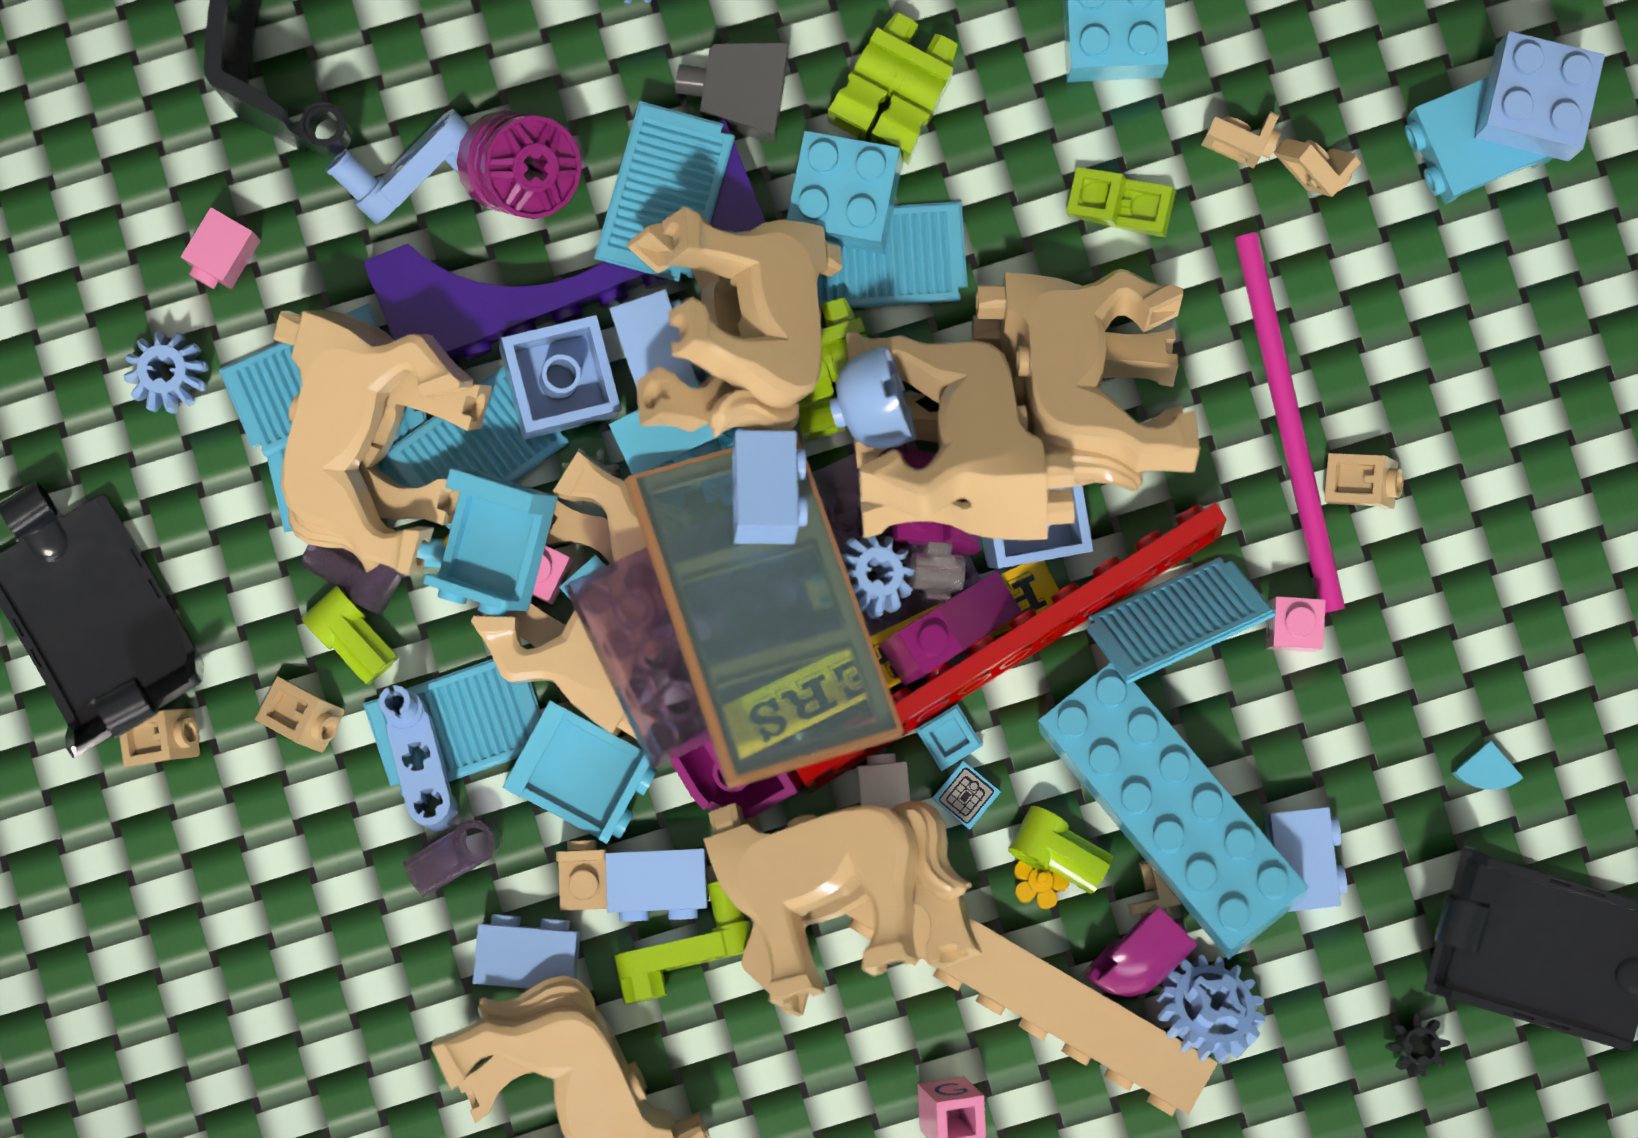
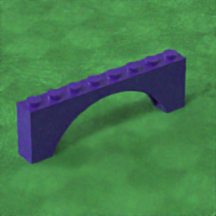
M725 119L718 121V123L724 124L722 133H730ZM733 143L710 225L714 228L731 232L751 231L759 225L766 223V220L735 143ZM409 244L363 261L392 338L396 341L407 335L429 334L435 338L452 360L463 355L465 360L479 358L490 353L493 350L491 344L501 341L502 337L536 330V326L552 320L555 321L556 325L573 321L583 315L582 308L597 302L600 303L601 307H607L628 297L626 291L643 284L646 289H653L671 281L602 262L579 275L557 282L534 286H498L457 276L429 261Z

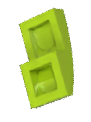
M1076 167L1066 214L1109 227L1166 238L1176 191L1173 186L1128 180L1120 173Z

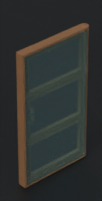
M796 431L797 449H803ZM732 448L634 474L624 480L728 788L737 787L901 738L904 732L807 459L805 479H797L798 496L807 497L806 527H798L794 544H734Z

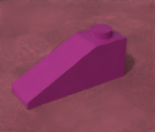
M996 570L879 643V646L903 685L906 686L1020 614L1022 610Z

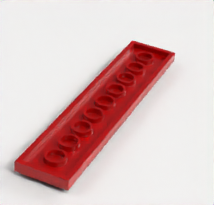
M1217 503L1212 504L1206 509L1201 504L1193 506L1176 519L1178 525L1165 535H1162L1159 530L1150 533L1134 545L1137 551L1125 560L1120 561L1115 556L1094 569L1092 573L1095 577L1090 582L1080 588L1076 582L1067 585L1051 597L1053 603L1050 607L1038 614L1034 608L1012 620L1009 623L1011 630L997 640L992 635H989L973 644L967 650L970 656L954 667L950 661H947L930 671L925 676L928 682L911 693L909 688L906 687L893 694L891 697L904 731L901 737L1089 620L1088 617L1112 606L1219 539L1227 518ZM867 714L860 715L843 726L841 731L873 723L874 719H869ZM900 738L795 770L810 794L865 761L866 756L878 753Z

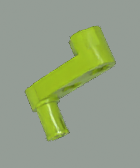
M718 881L707 884L716 928L712 929V933L637 949L614 956L624 1005L667 996L663 972L744 953L752 932L750 921H745L743 912L735 907L720 887Z

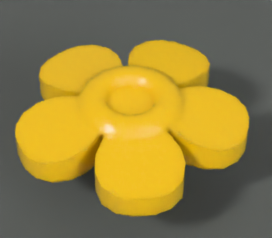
M1021 861L1014 868L1015 877L1020 881H1024L1016 886L1015 896L1022 903H1029L1036 895L1037 905L1045 910L1056 905L1058 898L1055 892L1065 891L1069 886V881L1055 873L1051 874L1052 871L1048 869L1046 871L1038 870Z

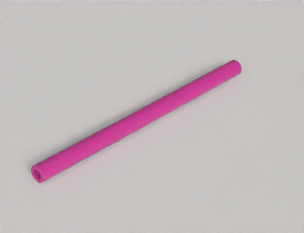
M1258 233L1241 235L1235 238V243L1318 599L1326 600L1325 613L1345 609L1344 599Z

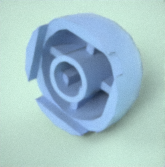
M882 346L851 359L841 369L836 380L837 398L829 400L837 427L847 426L856 441L872 448L895 447L917 439L910 406L906 407L902 392L905 389L889 349Z

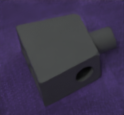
M740 43L710 45L707 68L679 64L675 93L702 97L700 106L701 118L715 122L725 119L728 129L767 143L776 144L789 60V44Z

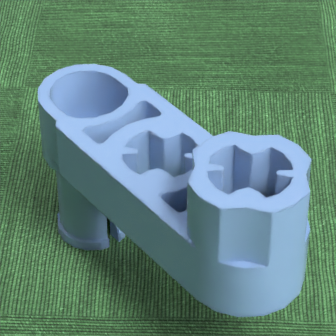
M454 109L448 111L382 177L375 178L347 149L338 154L329 163L325 171L332 175L356 199L354 204L375 224H378L387 218L443 161H446L459 174L457 167L459 146L471 125Z
M393 685L394 691L392 692L387 687L380 694L379 707L387 720L386 730L407 811L410 817L421 826L430 828L434 832L444 831L451 826L453 818L459 813L458 802L455 796L452 795L433 718L429 715L425 702L414 692L405 690L398 685ZM404 701L403 706L399 709L400 714H397L395 712L396 707L400 702ZM416 746H420V749L425 753L428 750L430 751V757L423 760L424 768L421 770H417L413 764L407 766L406 759L413 757V748ZM434 796L443 804L436 807V815L431 817L423 809L430 806L429 798Z

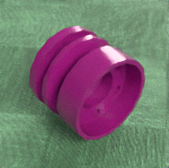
M507 110L486 114L473 123L460 142L457 156L460 182L473 200L487 209L529 219L553 215L568 204L578 188L582 169L579 148L566 128L550 118ZM526 157L531 158L527 165L524 163ZM529 167L531 171L529 175H526L525 172Z

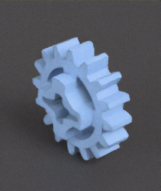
M1199 955L1192 964L1186 959L1183 960L1162 982L1164 989L1159 993L1156 1001L1165 1005V1007L1158 1014V1019L1171 1023L1172 1027L1166 1033L1168 1039L1177 1036L1183 1039L1180 1048L1183 1053L1194 1047L1198 1049L1199 1061L1204 1062L1213 1052L1218 1063H1223L1230 1054L1235 1058L1240 1057L1260 1036L1261 1033L1257 1029L1264 1023L1266 1016L1256 1010L1263 1004L1264 999L1260 996L1251 995L1250 990L1256 982L1253 979L1243 982L1239 978L1240 966L1236 965L1228 971L1224 969L1222 957L1218 956L1212 965H1208L1205 956Z

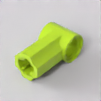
M336 585L304 614L301 620L328 649L331 650L333 648L366 685H370L382 676L399 656L364 619L366 614L341 587Z
M1031 806L1008 848L1009 853L1030 867L1042 871L1048 869L1090 894L1094 893L1106 876L1111 866L1113 855L1068 830L1069 825L1056 814L1041 807Z

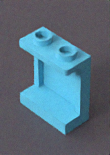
M1488 77L1417 106L1406 118L1408 125H1405L1407 140L1415 152H1421L1427 168L1424 170L1427 185L1433 195H1440L1444 204L1453 202L1460 195L1529 166L1533 169L1553 159L1552 157L1474 139Z
M450 468L445 488L460 493L440 571L438 574H425L423 584L439 589L437 597L447 601L466 604L467 599L479 602L478 610L489 615L507 617L509 611H528L558 496L481 472Z
M549 701L502 788L518 797H523L607 844L611 835L619 839L621 838L634 814L626 809L635 791L641 795L645 794L657 769L650 766L654 756L617 736H613L606 730L562 706Z

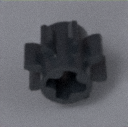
M1410 1013V1025L1403 1027L1395 1023L1391 1024L1392 1029L1397 1035L1395 1042L1386 1044L1385 1048L1394 1052L1397 1051L1401 1056L1396 1061L1395 1067L1397 1069L1404 1070L1412 1062L1414 1063L1416 1074L1423 1077L1426 1074V1065L1430 1063L1442 1067L1445 1065L1439 1054L1441 1047H1447L1451 1045V1042L1439 1038L1435 1033L1440 1026L1438 1020L1433 1019L1425 1027H1422L1419 1015ZM1412 1035L1421 1038L1425 1036L1422 1044L1427 1049L1422 1055L1416 1052L1411 1053L1414 1047L1409 1042V1039Z

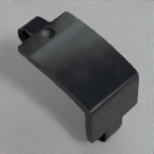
M210 0L205 35L204 72L208 82L235 115L242 121L301 151L307 152L308 148L327 156L338 155L344 152L351 143L352 128L341 110L334 106V104L327 102L315 103L307 108L300 121L292 123L287 117L289 113L257 88L249 85L252 50L262 0ZM328 119L338 121L337 132L328 139L316 137L317 126L322 121Z
M38 481L30 483L0 501V514L11 532L15 535L17 542L0 552V607L25 647L68 725L65 735L66 749L72 758L77 757L111 736L115 740L157 715L159 708L202 683L205 665L198 649L152 568L106 494H99L63 516L47 491Z
M1464 846L1451 892H1447L1434 938V941L1437 943L1424 991L1610 1047L1630 1051L1638 1027V900L1487 856L1477 849Z

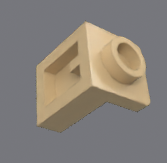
M1270 111L1258 135L1250 132L1251 127L1239 119L1225 117L1223 120L1215 116L1201 145L1254 169L1261 155L1270 159L1282 132L1274 129L1279 115Z
M1284 138L1273 152L1306 190L1333 197L1336 192L1342 190L1350 182L1352 173L1361 164L1360 158L1355 153L1334 148L1326 152L1320 145L1311 140H1307L1304 143Z
M1328 453L1324 502L1394 509L1395 498H1400L1403 491V472L1401 469H1398L1397 461L1384 455Z
M277 676L255 720L300 745L322 753L325 751L328 743L335 737L339 722L344 714V709Z
M190 708L158 711V714L121 735L120 744L123 766L133 767L174 759L198 757L200 755L199 728L196 723L194 710Z
M597 840L567 841V851L556 852V862L559 865L560 911L607 909L605 853H608V849L597 850Z
M1147 861L1139 862L1145 891L1154 889L1156 898L1127 904L1129 914H1141L1142 917L1155 904L1169 916H1172L1170 907L1181 905V902Z

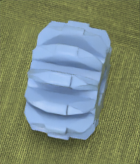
M156 331L154 346L143 338L139 339L137 344L143 351V354L140 357L134 354H127L126 361L137 367V370L124 374V381L129 384H137L131 393L132 398L136 401L147 398L146 408L152 412H157L164 403L167 412L170 414L177 413L178 398L186 405L193 406L195 399L189 393L191 388L204 391L207 386L206 383L195 378V375L209 370L206 362L196 360L202 351L201 348L195 343L185 347L186 337L178 332L169 341L163 331ZM165 363L175 367L170 369L174 376L167 382L162 378H157L158 376H163L158 370Z
M863 535L860 542L851 538L843 544L845 553H840L861 613L866 609L869 617L872 619L882 616L884 609L890 613L898 610L901 607L899 598L909 596L913 590L904 580L912 577L915 569L909 566L903 567L901 560L907 557L908 550L901 549L894 553L892 551L893 537L889 536L882 538L879 542L876 536L864 538ZM873 569L877 579L871 582L866 573Z

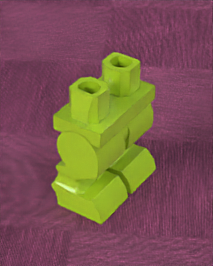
M896 12L883 30L876 28L870 42L859 57L853 71L848 75L847 86L839 90L828 109L827 122L866 142L876 122L878 105L886 102L891 97L889 108L881 114L872 131L871 143L899 147L903 162L909 165L918 145L921 133L920 127L927 125L931 121L943 94L951 82L954 69L952 65L958 44L943 35L935 34L926 52L913 47L910 43L918 30V24L907 16Z
M839 298L821 305L827 328L821 329L822 359L820 379L813 391L798 401V426L803 443L845 431V427H837L831 412L829 400L832 399L834 393L832 383L836 382L841 369L848 363L846 333H859L867 337L861 317L855 319L846 298Z

